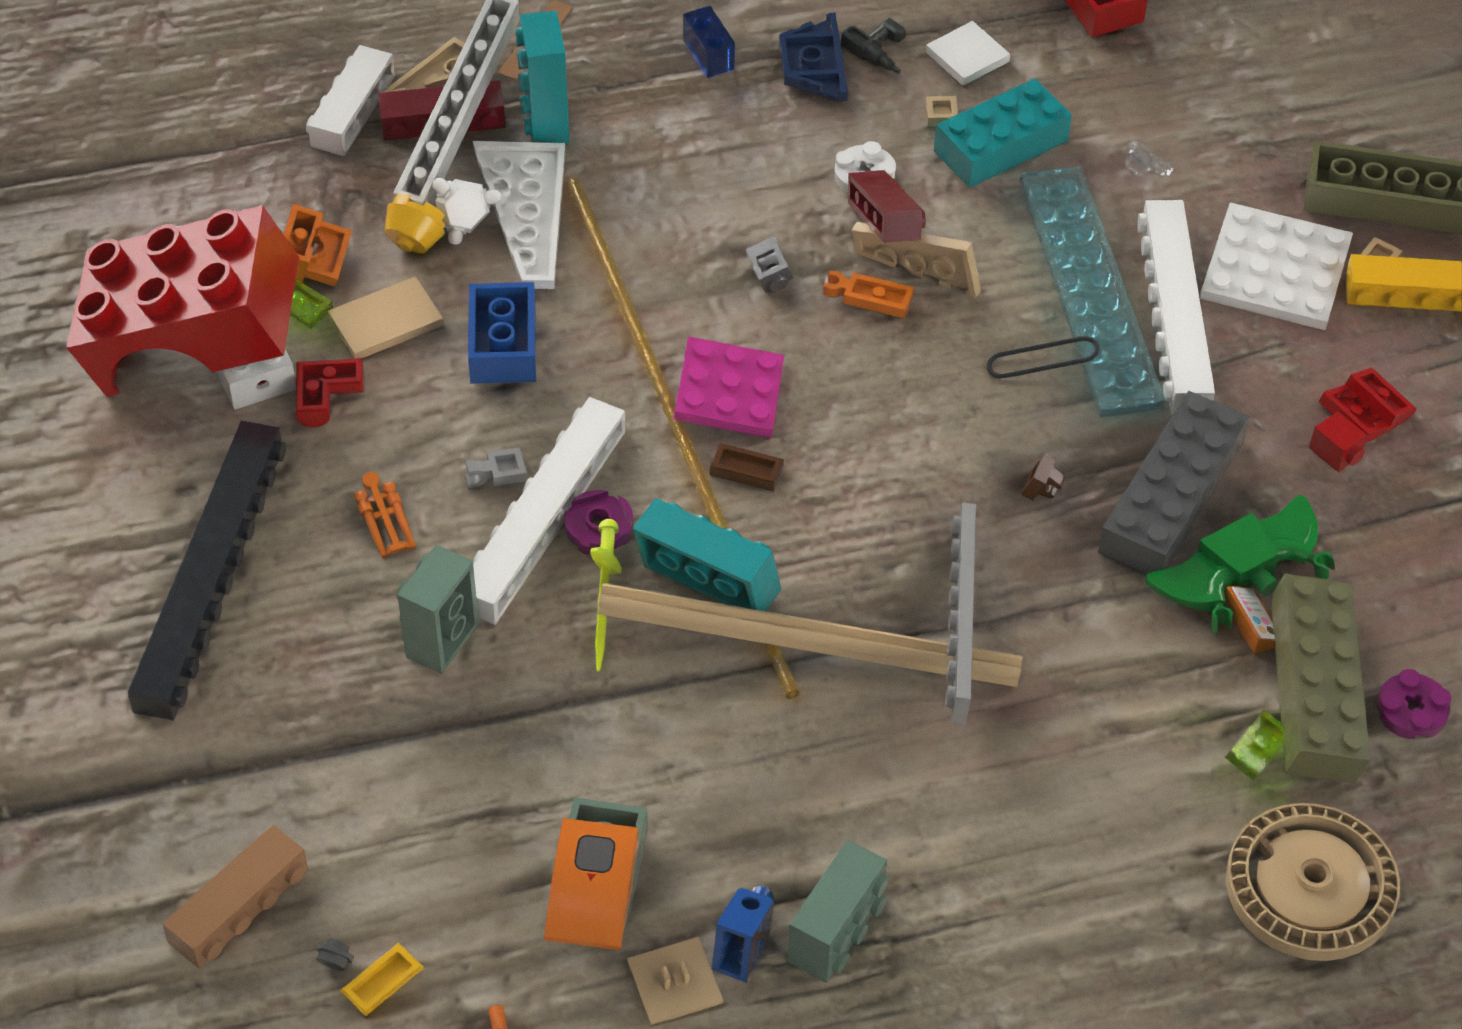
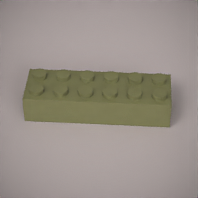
M1314 140L1308 165L1303 210L1462 234V162Z
M1284 573L1271 596V607L1275 636L1274 643L1285 773L1355 784L1371 759L1352 583Z

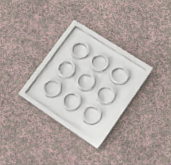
M1229 203L1202 286L1200 299L1326 330L1353 233Z

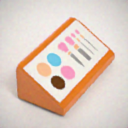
M1238 586L1226 587V607L1233 611V619L1253 654L1275 648L1273 619L1256 589Z

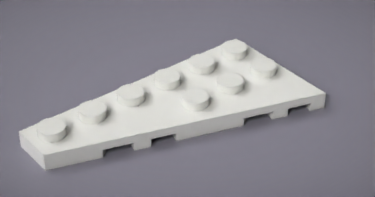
M473 141V151L487 190L496 189L501 193L500 201L494 203L493 207L520 283L534 282L535 289H554L565 164V143Z

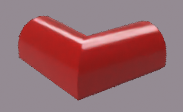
M363 358L296 362V417L298 422L304 426L320 427L327 424L330 420V394L365 392Z

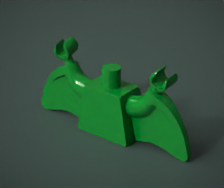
M1298 495L1272 517L1257 520L1255 515L1251 513L1204 537L1199 542L1198 551L1186 562L1171 568L1148 573L1145 583L1155 592L1175 603L1197 610L1212 611L1211 630L1217 633L1219 623L1227 625L1229 631L1232 630L1233 611L1226 607V587L1250 588L1254 585L1263 596H1267L1273 593L1279 584L1273 576L1279 561L1293 560L1304 565L1309 562L1314 565L1315 576L1320 579H1328L1329 569L1335 570L1334 558L1329 552L1313 553L1318 539L1316 516L1307 498L1303 495Z

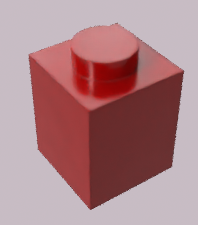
M1337 411L1314 427L1309 449L1334 470L1340 472L1348 465L1354 466L1362 459L1365 453L1363 448L1367 434Z

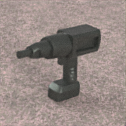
M891 18L884 20L881 26L870 35L854 25L847 27L842 32L841 46L861 60L866 59L876 66H881L890 71L893 70L899 74L901 69L895 66L894 61L881 48V40L888 37L894 42H900L905 39L906 30Z

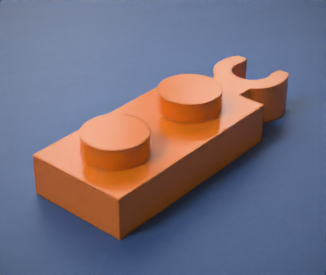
M829 271V283L824 284L823 294L828 297L844 296L843 304L904 319L914 297V287L854 272L849 279L845 278L838 271Z

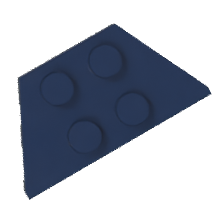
M835 12L827 14L826 20L816 25L810 21L797 29H791L779 34L784 85L836 100L847 101L848 90Z

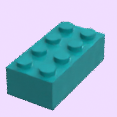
M557 10L520 14V27L515 28L517 47L522 46V49L516 51L518 69H523V72L518 74L520 92H525V95L519 96L521 114H527V117H523L525 136L531 135L532 142L569 144L566 55Z
M1034 78L936 124L933 151L971 188L1068 141L1072 114Z
M655 498L633 527L645 568L722 604L767 611L782 590L773 551L762 542L754 543L743 538L737 531L731 528L724 529L713 524L705 516H695L688 513L674 502L666 503Z

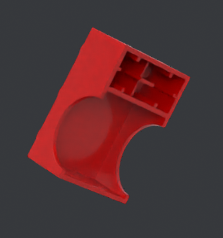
M263 205L237 212L230 209L221 210L205 220L177 227L166 224L155 228L149 234L121 241L114 239L102 240L87 249L66 348L106 397L118 395L119 388L115 384L119 360L139 350L167 349L181 352L197 359L208 367L211 372L284 356L299 256Z

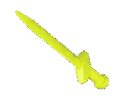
M604 519L600 522L598 531L601 533L600 547L591 548L590 552L595 564L601 569L599 598L603 583L609 584L610 574H621L622 571L619 561L614 556L615 534L618 533L619 527L613 519ZM597 611L595 650L596 670L599 672L605 650L607 616L598 615Z

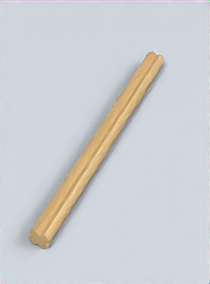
M606 583L602 585L598 604V615L942 675L947 673L948 660H953L952 656H947L948 643ZM972 647L971 680L1017 687L1023 656Z

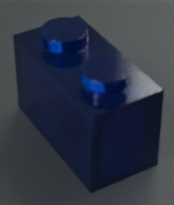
M706 6L683 13V41L707 78L735 70V42L712 7Z

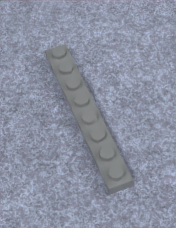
M962 502L960 516H953L951 536H957V539L953 538L950 559H955L956 562L951 564L950 583L956 584L951 586L949 595V607H955V610H950L948 631L954 632V635H949L947 656H952L953 660H948L946 681L952 682V686H947L945 707L951 708V723L966 725L971 701L976 504Z

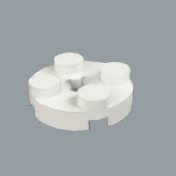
M869 141L864 145L853 146L838 152L836 155L834 179L838 187L848 193V173L865 172L859 171L861 169H868L870 171L885 170L895 179V160L887 151L881 149V145L877 142Z

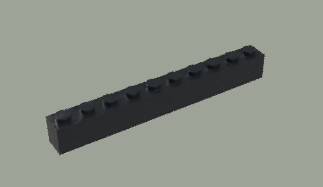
M240 421L127 694L133 713L174 721L178 709L184 707L190 679H195L199 670L200 654L202 650H207L209 646L212 624L219 621L222 611L221 602L224 595H228L231 591L235 567H240L242 564L246 540H251L253 536L254 520L257 513L261 514L264 509L266 490L274 484L275 468L278 461L282 462L284 459L286 443L282 442L280 427Z

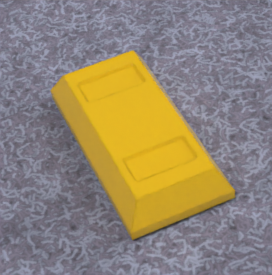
M397 943L343 987L340 992L366 1017L423 970L424 966L402 945Z

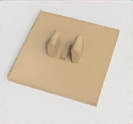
M699 937L627 958L628 966L651 1026L724 1003Z

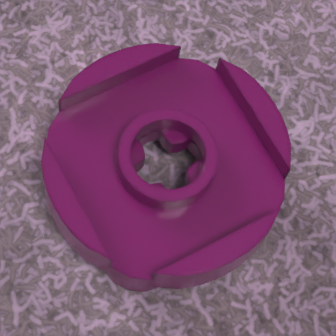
M587 491L575 497L571 502L572 506L565 512L566 534L583 554L591 555V548L600 547L601 533L598 531L599 525L593 524V519L599 517L601 521L613 519L617 522L619 531L615 534L614 549L627 544L631 539L633 528L632 509L629 503L619 495L617 499L614 496H608V491Z
M1405 669L1400 672V675L1389 678L1382 685L1377 698V707L1381 713L1380 719L1388 730L1406 739H1415L1416 735H1427L1426 738L1433 737L1440 733L1447 723L1450 715L1451 694L1430 677L1419 674L1413 669ZM1408 701L1418 703L1422 710L1417 707L1410 710L1407 708Z

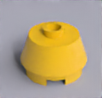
M397 194L393 203H389L387 206L384 233L398 248L404 251L426 253L445 235L444 227L447 223L443 221L445 215L428 202L422 205L409 201L411 198L409 194Z

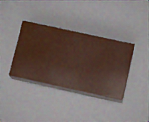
M720 443L710 466V475L774 491L784 467V459Z

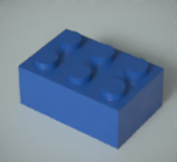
M534 282L469 284L468 363L470 384L536 382V300Z

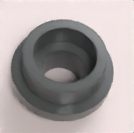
M328 939L327 944L318 943L316 948L319 952L316 960L319 963L340 971H345L347 964L352 963L354 956L348 952L350 948L348 945L334 939Z

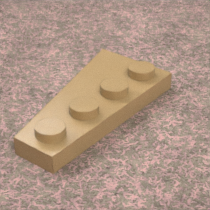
M856 222L851 230L856 252L859 255L891 267H895L896 264L902 265L910 271V274L920 278L924 274L939 279V285L950 289L953 285L966 289L965 295L976 298L981 291L972 242L921 233V240L884 243L867 223Z

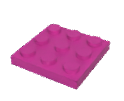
M688 336L673 419L771 438L784 355Z

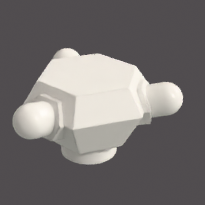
M436 178L433 181V188L437 192L436 196L438 197L435 200L436 206L445 215L443 221L447 223L444 228H447L446 231H449V243L454 245L461 243L463 235H466V232L471 233L490 212L491 204L497 203L501 199V193L498 190L492 189L487 191L486 188L483 189L481 184L454 179L451 182L443 178Z

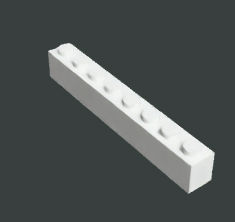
M518 0L485 1L393 192L394 199L397 194L403 193L411 195L409 200L411 202L422 205L425 202L433 203L437 194L433 188V181L436 178H445L519 22Z
M1145 200L1144 212L1138 214V232H1143L1144 234L1141 239L1142 256L1147 255L1145 278L1151 280V284L1148 287L1149 303H1154L1155 307L1152 309V326L1158 327L1155 338L1156 351H1161L1162 357L1159 360L1160 376H1165L1166 382L1163 384L1164 401H1169L1170 412L1173 415L1188 390L1212 401L1214 400L1215 390L1183 200Z
M589 397L582 408L578 407L575 410L567 430L560 432L552 452L544 455L534 478L530 477L526 481L523 494L518 501H513L510 504L505 520L500 526L497 525L493 529L489 543L484 550L477 552L473 560L478 617L496 625L564 524V515L566 510L568 511L572 506L571 502L578 495L585 493L624 435V410Z

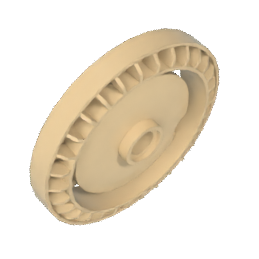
M1297 803L1282 805L1267 810L1253 818L1235 839L1226 867L1228 897L1235 913L1244 926L1255 937L1271 948L1289 956L1305 960L1329 961L1344 959L1372 946L1390 925L1400 897V877L1397 864L1391 851L1380 836L1356 817L1336 808L1320 804ZM1257 849L1267 858V860L1258 861L1256 870L1257 886L1263 900L1276 915L1261 902L1250 881L1249 860ZM1308 879H1313L1318 883L1311 882ZM1370 880H1374L1375 885H1370ZM1376 899V904L1372 911L1356 924L1341 930L1312 931L1329 930L1343 926L1360 914L1367 900Z

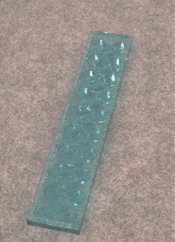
M1077 166L1021 174L1020 185L1072 337L1089 336L1097 340L1100 346L1097 357L1082 363L1100 418L1164 409L1166 400L1082 167ZM1089 341L1074 342L1080 358L1093 354L1095 350L1093 343Z

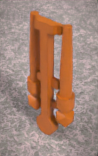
M375 472L364 474L362 477L363 486L365 489L371 490L372 496L368 498L366 491L363 489L354 493V499L358 504L361 516L365 518L381 557L384 559L388 555L408 549H415L416 545L401 506L402 500L399 493H396L395 483L393 481L383 483L384 493H380L378 489L380 485L379 475ZM383 499H387L390 508L386 509ZM372 502L376 503L379 511L374 512L371 505ZM395 514L407 542H399L389 517L390 515ZM380 518L383 520L392 543L388 548L384 547L375 521Z

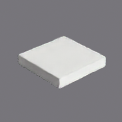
M973 21L926 45V53L962 86L1010 62V53Z

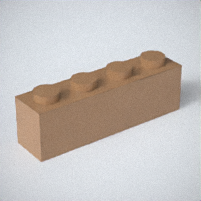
M271 825L162 923L167 942L198 969L208 960L215 959L222 952L224 945L235 935L245 932L250 926L251 921L259 913L271 908L282 892L290 885L297 884L304 877L308 870L305 850L276 826Z

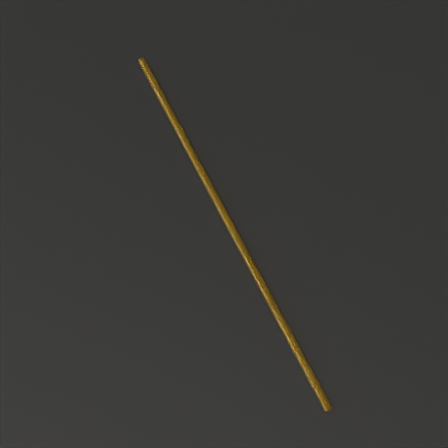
M571 178L567 181L568 188L708 516L713 524L727 529L728 525L683 421L673 419L675 402L579 179ZM763 643L786 698L793 699L797 697L799 690L780 646Z

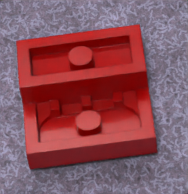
M1372 367L1351 374L1345 385L1323 392L1319 403L1332 415L1339 411L1367 434L1365 443L1397 427L1417 410L1414 405Z

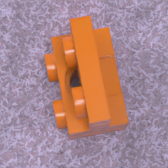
M293 204L283 235L299 256L295 282L302 284L304 277L336 287L352 230L322 221L324 213ZM316 243V244H318V245H317V248H316V251H315V255L313 256V255H312L313 247H314V244Z

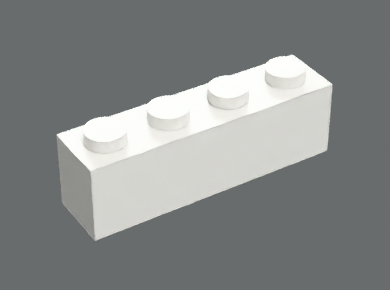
M359 45L353 56L348 57L344 70L340 76L337 75L335 77L331 90L322 97L314 116L311 115L307 121L306 132L309 133L310 146L312 148L345 156L378 104V93L388 88L395 77L393 54Z

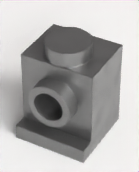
M775 236L746 249L764 292L769 289L773 292L780 291L788 285L789 280L793 279Z

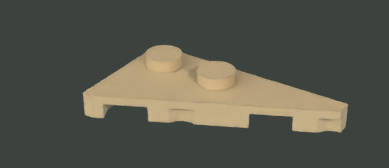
M453 37L382 92L445 86L465 43Z

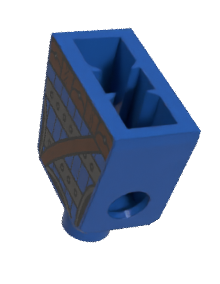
M756 886L752 891L745 888H739L716 925L712 970L747 983L771 930L774 895L768 888ZM738 936L745 938L742 945L737 942Z

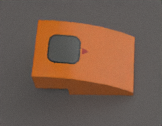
M563 818L552 875L544 941L621 950L639 845L638 827Z

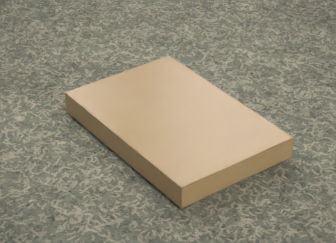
M416 276L328 310L329 320L354 359L365 358L444 326L443 317Z

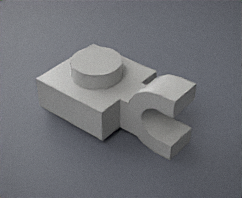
M520 448L487 452L486 461H466L468 474H465L468 489L480 487L488 479H492L493 486L527 481V471Z

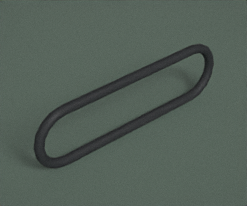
M1079 336L999 352L988 360L987 370L993 377L1002 379L1085 363L1097 357L1100 346L1097 340L1092 337ZM1079 341H1089L1095 346L1093 354L1085 358L1005 374H999L992 370L993 361L1004 356Z

